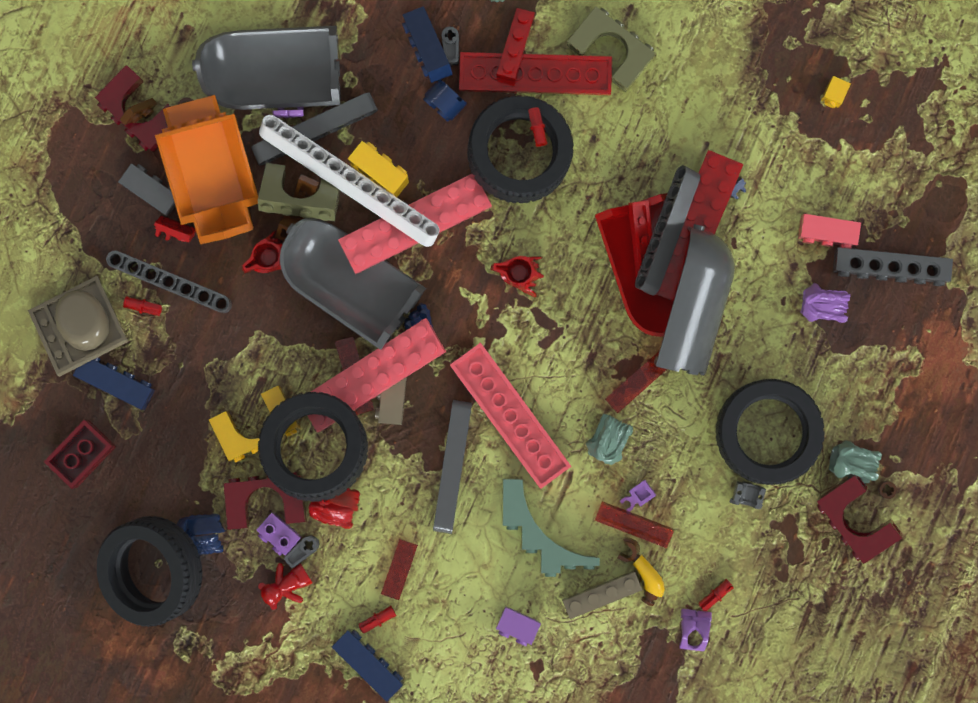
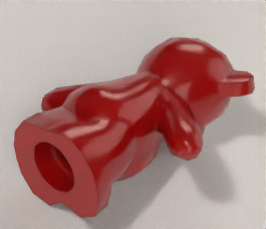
M279 563L276 567L275 583H260L258 585V588L261 590L262 600L272 610L277 609V603L283 596L297 603L303 602V598L292 591L313 583L301 563L296 565L284 577V566L282 563Z

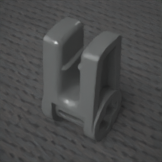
M449 26L442 31V43L450 66H454L459 63V34L456 28ZM449 33H452L453 36L451 41L448 39Z
M315 536L303 538L285 556L284 560L291 568L295 567L318 550L319 540ZM306 541H308V542L313 541V543H314V544L312 545L313 549H312V548H309V549L306 548V546H307V542H306Z

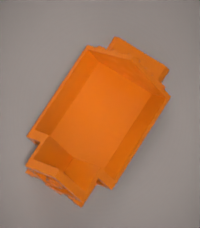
M215 95L164 108L163 113L168 128L161 129L162 133L155 135L181 225L194 222L200 244L227 239L253 230L254 227L248 207L258 204V194L235 114L226 115V112L220 113Z

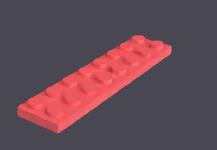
M473 174L409 204L410 207L436 223L440 232L492 207L483 187L478 184ZM383 218L338 239L355 275L418 244L417 241Z
M425 318L387 342L381 350L379 348L311 392H323L330 394V396L333 395L348 404L354 411L441 356L446 350L429 321ZM307 415L316 432H321L335 423L333 419L324 415Z
M481 342L450 364L453 371L540 489L572 467Z

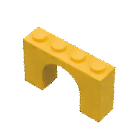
M280 386L261 393L269 412L286 400ZM228 411L209 419L228 461L234 460L237 463L245 459V454L249 452L255 454L258 452V441L260 439H248L241 435ZM297 420L289 426L284 435L290 437L297 433L296 429L300 428Z

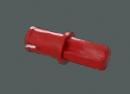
M533 107L528 110L531 122L530 130L533 131L536 147L545 146L548 144L544 131L545 124L542 122L540 109Z
M126 296L123 302V308L139 311L140 314L144 312L160 316L162 313L161 305L146 302V299L139 300Z
M725 579L714 590L711 589V593L698 603L703 611H707L718 601L721 602L722 598L734 589L731 586L732 584Z
M390 605L377 614L374 612L373 616L360 622L358 625L361 632L366 633L377 626L381 627L382 623L397 615Z

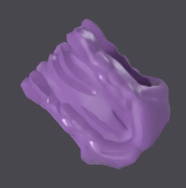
M813 283L803 291L801 314L809 322L824 319L844 323L848 319V316L844 315V313H847V309H849L847 301H850V294L846 291L821 290L817 283Z

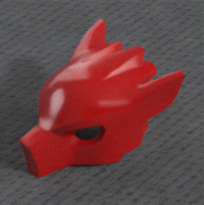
M277 230L255 245L251 257L242 265L244 274L252 270L259 273L281 270L280 252L283 244L280 243V239L273 238Z
M543 256L513 257L503 263L492 264L491 270L499 273L507 284L518 288L528 295L537 297V294L528 287H535L536 283L533 281L544 277L543 274L536 270L539 269V264L534 262L535 260L542 259Z

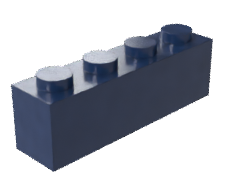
M424 6L403 14L405 22L402 23L406 34L410 33L411 37H408L411 47H416L417 49L414 53L418 63H423L421 69L424 76H428L431 83L453 75L449 61Z
M99 357L76 368L73 374L74 377L141 410H146L155 392V389L151 388V383L143 379L139 382L134 379L135 375L127 371L121 373L117 371L118 367L107 362L104 365L100 363L101 359Z
M348 629L332 648L387 702L404 685L402 681L404 678L396 670L393 672L388 667L390 664L383 657L379 658L375 654L376 650L369 643L365 645L360 640L362 636L355 629L353 631Z

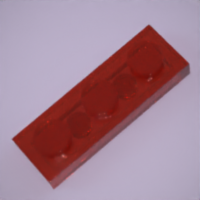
M399 539L381 592L382 595L400 600L418 547L417 544Z

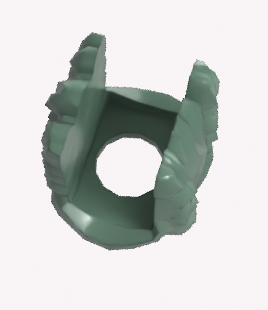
M603 414L593 438L589 439L585 444L588 448V455L610 465L621 461L622 451L629 436L633 433V426L622 423V421H618V419L608 414Z
M845 440L833 447L829 470L837 478L849 477L853 474L859 476L864 483H870V480L876 481L879 477V474L876 472H878L877 468H879V460H881L882 453L860 448L851 441Z

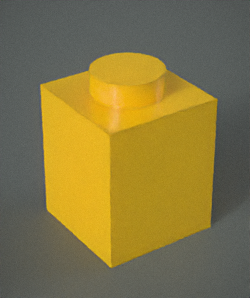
M833 76L826 87L821 101H824V104L830 108H839L851 83Z

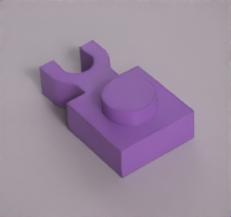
M643 480L629 490L631 496L622 498L620 502L621 504L625 501L631 503V506L626 509L629 513L636 503L641 507L655 497L656 493L648 482Z

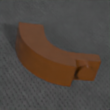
M301 175L294 198L303 199L314 195L317 192L319 182ZM285 215L279 223L275 238L285 241L288 235L286 231L289 226L305 218Z

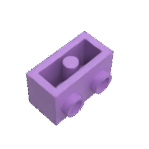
M274 512L257 529L259 532L258 537L265 543L269 541L274 546L272 549L280 556L282 554L286 556L303 538Z
M505 606L496 629L499 630L498 634L506 638L513 636L517 638V643L526 646L527 643L532 645L541 622Z

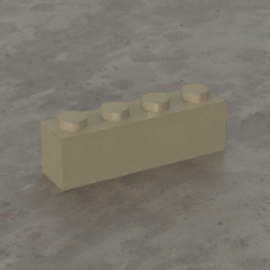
M407 377L377 396V400H380V408L376 407L375 419H378V423L402 425Z
M631 571L564 598L562 601L569 618L572 619L642 591L636 573Z

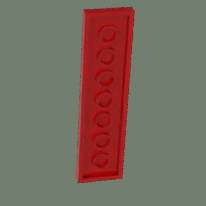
M460 52L459 91L611 96L612 56L523 54L514 82L497 77L503 53Z
M707 151L699 170L700 181L663 282L656 295L674 302L689 246L690 231L687 230L688 226L693 227L694 224L705 227V231L715 234L744 164L713 151Z

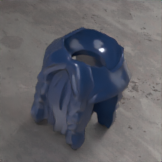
M215 513L210 515H191L190 517L178 520L177 525L191 538L199 555L221 553L224 551L221 541L218 540V534L195 537L196 535L225 532L220 522V515Z

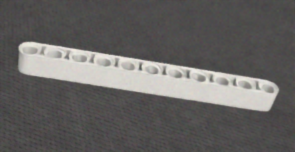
M266 115L263 118L259 134L264 140L421 245L429 247L434 244L440 232L436 223L273 115Z

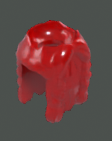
M347 488V491L339 496L336 495L335 498L310 502L308 507L310 517L324 524L340 526L345 529L352 528L353 523H351V519H353V511H358L359 491Z

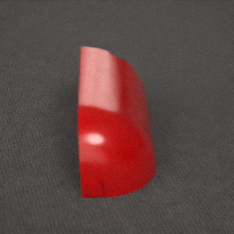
M668 193L658 194L645 199L649 200L652 234ZM624 205L610 208L595 214L630 320L642 332L651 336L664 337L673 301L656 294L650 295L635 287L636 272L629 206Z

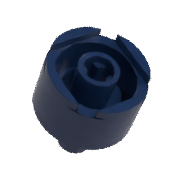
M441 79L431 86L423 98L433 109L439 108L437 113L447 122L450 119L453 120L467 105Z

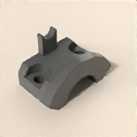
M738 481L729 502L735 505L744 504L755 509H762L766 489L762 486L753 485L751 482Z

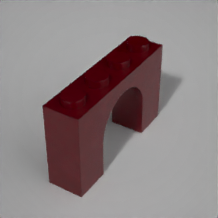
M125 65L95 97L99 101L97 106L104 112L108 110L112 114L110 118L120 125L122 123L120 118L126 112L125 106L128 98L144 81ZM167 103L164 108H168L171 106ZM163 109L148 122H131L124 125L126 127L124 131L132 139L136 136L140 140L138 144L145 151L150 149L152 152L158 148L155 135L161 134V129L168 128Z
M259 476L247 477L248 481L240 482V478L228 479L229 483H223L228 530L249 527L248 501L253 492L262 487L272 488L282 497L286 524L307 522L305 501L293 498L281 491L268 476L267 479L259 480Z
M852 474L821 495L817 500V508L822 514L828 516L830 519L828 522L831 527L840 532V538L846 546L849 544L852 548V554L857 561L861 560L865 564L901 540L903 534L892 519L870 532L855 531L846 523L844 518L845 507L865 493L868 488L859 476Z

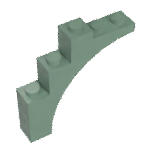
M503 479V526H507V530H518V526H522V550H526V553H537V550H541V573H545V577H556V573H561V566H564V569H576V566H584L583 569H595V566H600L599 557L584 556L568 551L548 538L537 526L528 510L524 496L523 479Z

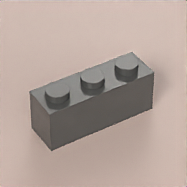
M130 164L118 183L169 217L176 207L170 185L166 188L162 185L163 181L155 175L152 177L147 175L146 172L148 170L139 164L137 166Z

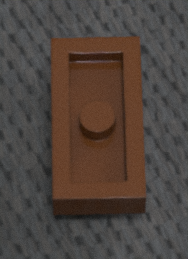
M151 98L133 105L126 110L120 120L126 125L131 122L136 123L141 118L146 119L154 113L153 109L157 102Z

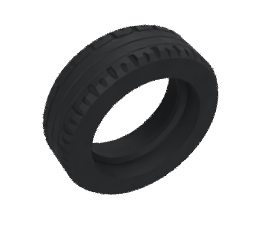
M526 95L504 97L487 106L475 120L467 146L469 167L472 174L475 175L474 178L478 184L483 186V189L489 194H493L494 197L512 203L534 202L551 194L565 178L574 151L572 133L562 114L558 113V110L552 105L547 104V102ZM538 107L542 122L545 124L544 131L552 143L551 162L542 174L533 179L516 180L501 174L492 165L488 156L489 138L495 128L505 121H530L528 110Z
M763 379L742 386L725 401L717 417L716 441L722 458L736 474L754 483L777 485L799 478L814 465L823 447L825 431H823L824 423L819 407L806 391L788 381ZM774 399L786 403L796 412L802 425V440L799 448L791 458L780 464L765 465L752 460L744 453L738 442L737 426L739 419L745 409L759 400Z
M323 392L299 393L282 401L266 417L259 434L258 452L264 472L281 491L298 500L319 502L335 498L336 495H341L360 477L368 456L366 431L356 413L341 399ZM312 414L324 415L333 419L342 428L346 438V453L342 463L333 473L320 479H304L294 475L285 466L280 449L282 437L289 426L296 420Z
M144 516L116 527L104 539L97 557V579L105 600L119 616L130 623L151 627L164 624L191 608L201 589L202 564L195 544L182 528L162 517ZM136 540H145L157 547L169 565L171 589L167 599L163 602H156L144 596L131 579L128 568V555L133 542Z

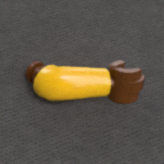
M624 538V543L631 548L632 555H626L621 552L617 559L624 562H634L633 566L645 584L643 586L645 597L643 596L641 600L647 605L654 606V600L664 595L663 579L643 555H639L640 545L632 538Z

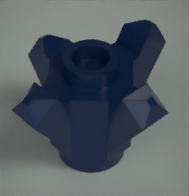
M422 303L417 306V310L408 315L409 318L404 320V326L407 330L425 318L433 328L430 310Z

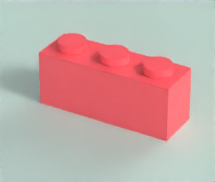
M803 214L800 220L798 239H803V243L814 244V241L822 242V246L833 247V244L841 245L840 248L852 249V247L858 246L861 222Z

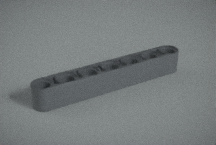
M365 93L292 128L314 142L376 113L378 109L371 94ZM266 140L251 147L259 165H264L286 155Z
M684 165L680 166L675 172L635 280V287L650 295L657 294L661 287L700 181V174Z
M111 251L106 257L107 264L110 267L212 310L227 313L232 308L231 300L225 295L119 251ZM119 255L121 261L119 264L114 265L113 258ZM133 263L138 264L136 272L130 271V266ZM155 270V271H156V276H155V278L149 280V279H148V273H149V271ZM172 277L174 280L173 285L166 287V279ZM189 284L191 292L184 294L183 287ZM203 292H208V300L202 302L200 295ZM221 299H225L227 302L226 307L223 309L218 308V302Z
M453 400L433 527L435 532L448 534L453 532L472 408L471 402Z

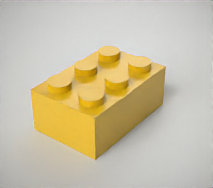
M361 141L348 158L353 168L395 197H398L409 183L407 171L399 165L395 167L392 160L384 153L382 156L378 154L377 148L370 142L366 144Z

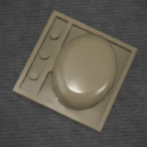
M98 276L28 310L54 370L59 377L129 342Z

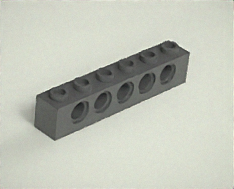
M838 247L834 250L833 272L838 273V276L849 277L850 274L857 275V278L861 279L875 276L876 280L887 281L888 278H895V282L904 283L907 280H914L915 284L933 282L934 286H945V283L951 282L953 259ZM851 259L857 260V269L851 267ZM870 261L877 263V270H872L869 267ZM889 263H894L896 265L895 272H891L889 270ZM908 265L915 267L914 274L908 272ZM928 266L934 269L933 276L928 275Z

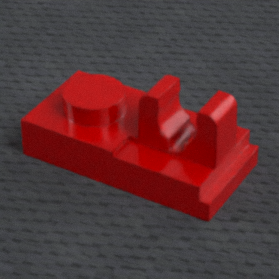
M160 216L154 223L156 229L155 236L159 237L161 232H165V240L167 241L173 236L179 241L189 242L196 233L195 228L185 224L181 225L180 222L164 216Z

